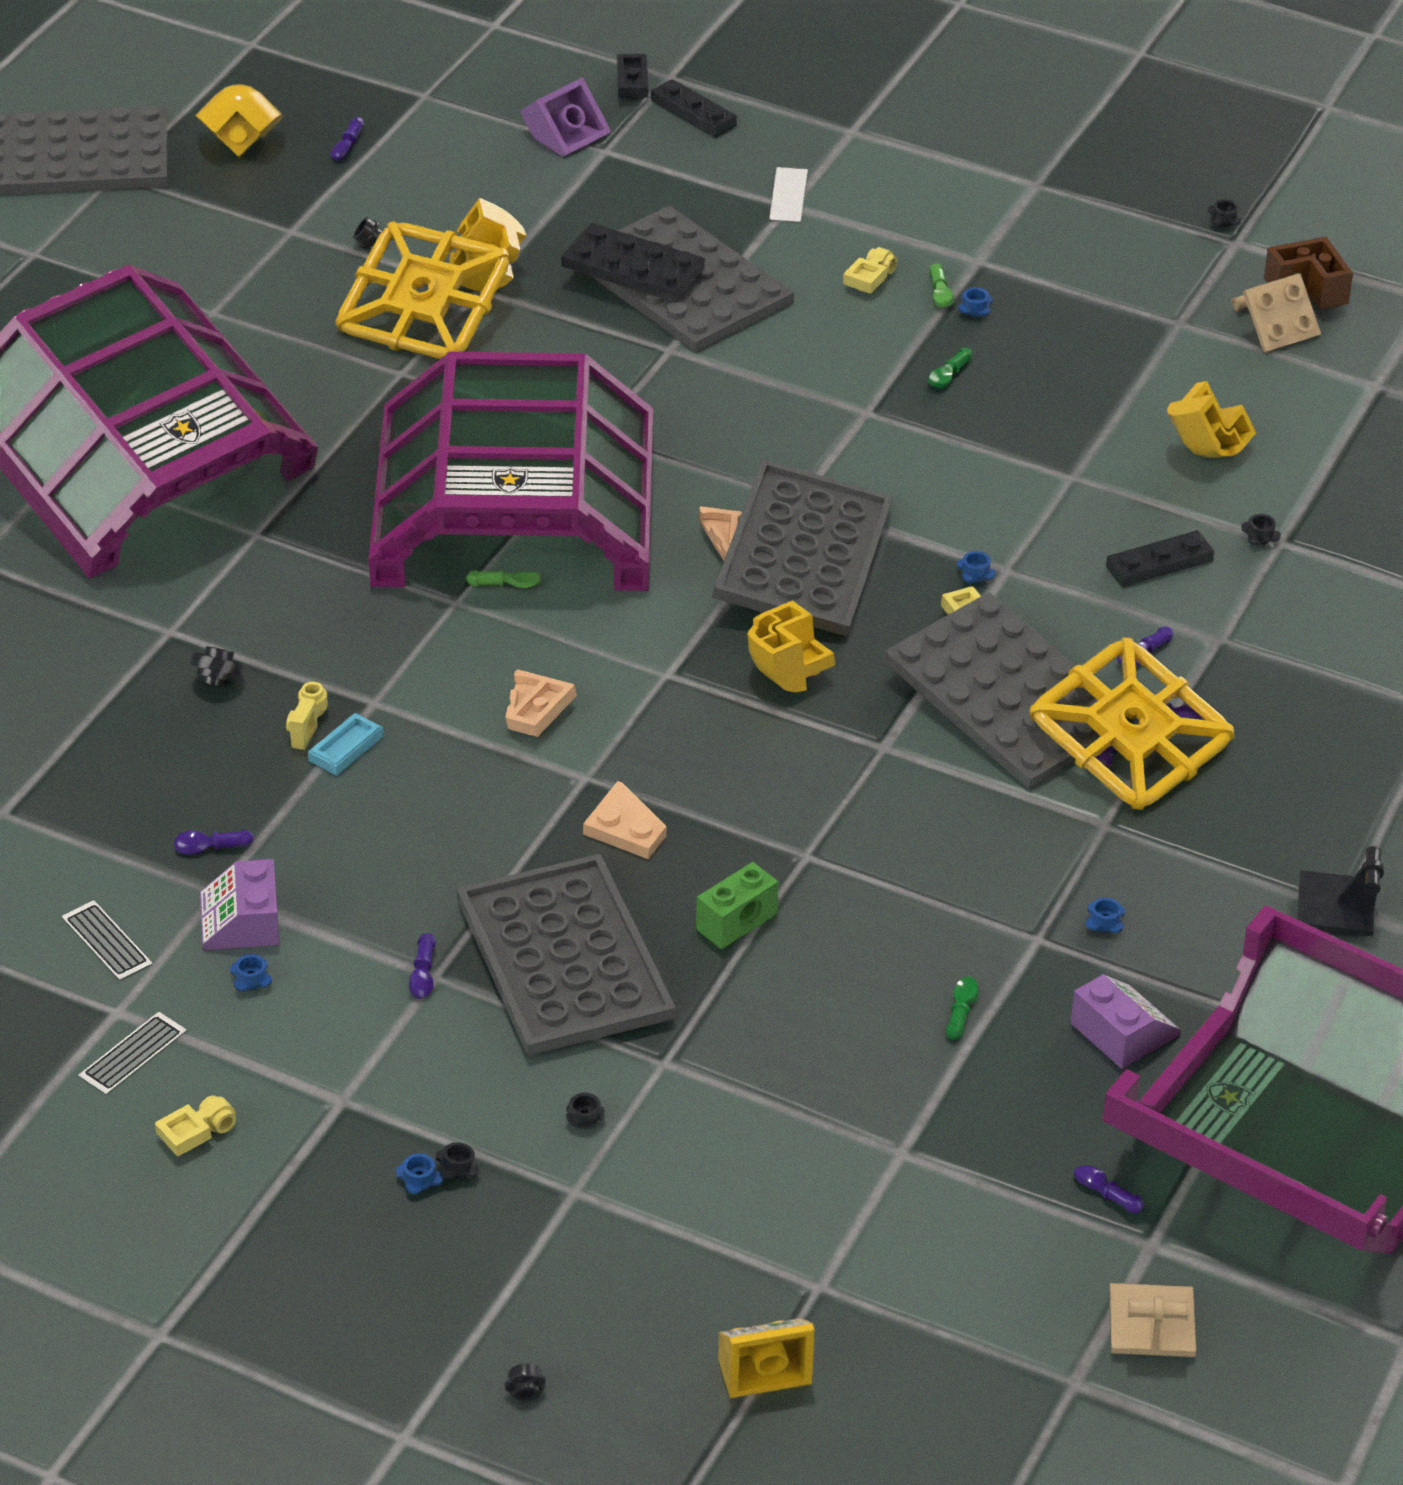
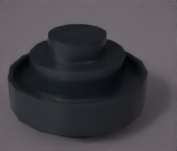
M206 646L205 654L193 652L190 665L198 667L197 674L203 675L202 682L223 686L224 680L232 681L233 675H242L244 663L233 660V651Z

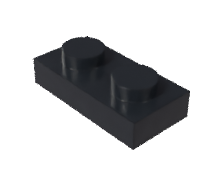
M617 54L618 98L631 100L649 98L647 54Z

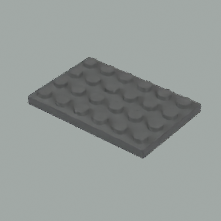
M147 105L137 108H85L73 111L53 110L51 112L23 111L10 114L0 113V195L168 187L166 106Z
M670 205L617 231L629 233L645 240L658 242L662 245L705 258V269L676 302L593 277L694 352L794 303V292Z
M762 459L715 583L712 598L761 613L793 600L812 614L813 627L847 637L893 496Z
M988 592L884 651L883 661L1028 790L1075 762V758L1030 718L1031 705L1040 696L1066 678L1070 669L1075 665L992 593ZM1077 687L1055 704L1091 707L1098 700L1085 688ZM1126 717L1127 721L1134 724L1135 718L1129 719ZM1054 720L1084 748H1087L1101 737L1086 723Z
M601 854L457 888V900L528 1056L676 1019V1007Z

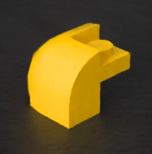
M240 84L225 87L195 115L205 127L227 145L239 158L259 137L263 139L284 117L260 92L250 86Z
M481 198L477 200L456 231L463 238L506 249L511 257L510 263H514L520 253L519 245L526 237L523 227L513 216L495 204ZM456 249V252L452 251L449 254V263L459 266L482 255ZM510 263L498 289L507 285L514 278ZM494 267L464 279L461 285L468 289L482 292Z
M1207 381L1196 383L1181 401L1171 402L1167 408V413L1181 441L1195 455L1204 458H1222L1236 455L1242 451L1256 434L1243 405L1221 409Z
M793 600L753 618V626L747 633L752 660L765 676L784 690L795 693L807 690V677L818 675L821 671L835 666L834 653L814 639L812 614Z

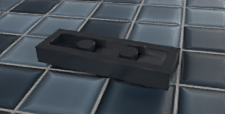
M674 79L651 90L652 102L715 138L737 126V115Z
M1196 530L1107 556L1106 567L1119 584L1125 587L1214 561L1215 550L1203 535Z

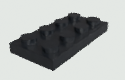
M591 223L562 254L561 267L676 302L705 269V258L662 245L658 242L645 240L629 233L616 231L603 225Z

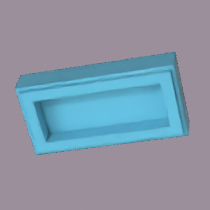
M354 713L308 751V760L337 776L383 737V727Z

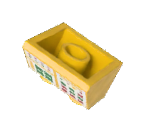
M799 1318L719 1332L718 1361L729 1397L735 1398L812 1384L815 1333L813 1323Z

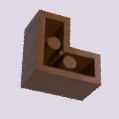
M1327 236L1268 247L1264 272L1266 283L1300 273L1308 295L1319 310L1349 304L1353 271Z

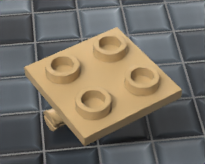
M1300 273L1242 291V296L1234 297L1231 300L1235 311L1248 307L1264 353L1321 335Z
M1110 1283L1111 1353L1181 1357L1196 1356L1193 1287Z

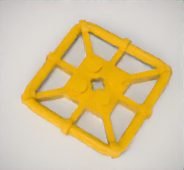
M395 221L387 223L388 227L379 235L364 265L360 266L355 273L356 280L335 320L337 329L350 336L388 345L390 350L398 352L403 349L441 359L448 352H464L483 316L488 315L492 308L491 301L511 261L508 251L495 245L459 237L456 232L449 230L444 233L409 223H396ZM402 235L435 243L438 246L431 259L411 254ZM392 239L395 241L402 256V260L394 274L376 269ZM454 248L482 255L459 266L444 262L449 251H452ZM494 267L480 296L458 291L464 279ZM376 283L387 286L380 299L355 308L367 285ZM424 285H428L429 289L427 291L417 292L416 288H423ZM451 303L472 308L455 343L443 321ZM386 311L401 315L392 333L357 324ZM418 319L435 324L445 347L405 337L413 320Z
M1123 637L1121 641L1110 644L1085 664L1074 666L1070 669L1066 678L1040 696L1030 707L1031 720L1036 722L1047 735L1075 758V764L1080 769L1086 768L1116 796L1136 810H1143L1144 806L1155 803L1183 780L1189 781L1197 774V769L1222 751L1234 738L1233 725L1228 723L1221 714L1189 688V682L1182 676L1178 678L1146 649L1134 643L1132 638ZM1120 656L1122 659L1124 682L1111 691L1094 674ZM1135 660L1161 681L1166 688L1154 695L1136 679ZM1077 687L1085 688L1098 700L1091 707L1055 704ZM1179 697L1204 720L1180 718L1165 704L1171 699ZM1126 717L1129 719L1137 718L1139 720L1138 725L1131 724L1127 721ZM1054 720L1086 723L1101 737L1087 748H1084ZM1177 733L1213 737L1210 742L1189 758L1169 741ZM1110 746H1113L1130 761L1132 789L1096 758ZM1153 751H1156L1174 766V770L1146 791L1143 759Z

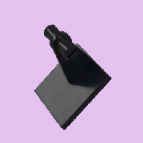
M1377 846L1368 847L1366 849V861L1355 876L1300 870L1297 920L1320 931L1373 937L1377 893L1380 892V879L1384 876L1385 871L1384 864L1381 862L1382 850Z

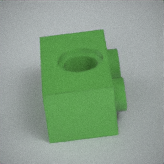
M751 862L697 896L696 930L722 950L778 914L779 881L757 864Z

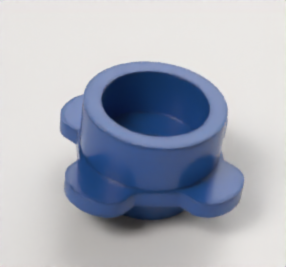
M974 287L967 289L962 294L961 300L963 302L958 307L961 313L974 317L990 314L989 305L993 303V298L989 296L986 290Z
M971 551L957 561V568L962 570V579L965 582L973 583L982 582L985 579L991 580L996 575V571L990 567L991 559L989 555L984 552Z
M1099 898L1088 905L1087 911L1090 913V918L1086 920V927L1089 930L1119 933L1123 930L1121 917L1125 915V909L1119 902L1112 898Z
M254 954L240 957L230 967V973L236 978L234 982L235 989L244 992L270 986L272 976L267 974L266 971L268 962Z
M426 1154L410 1155L404 1160L403 1164L396 1168L397 1178L403 1179L406 1184V1191L410 1194H419L431 1185L438 1186L443 1182L440 1172L435 1170L434 1160Z

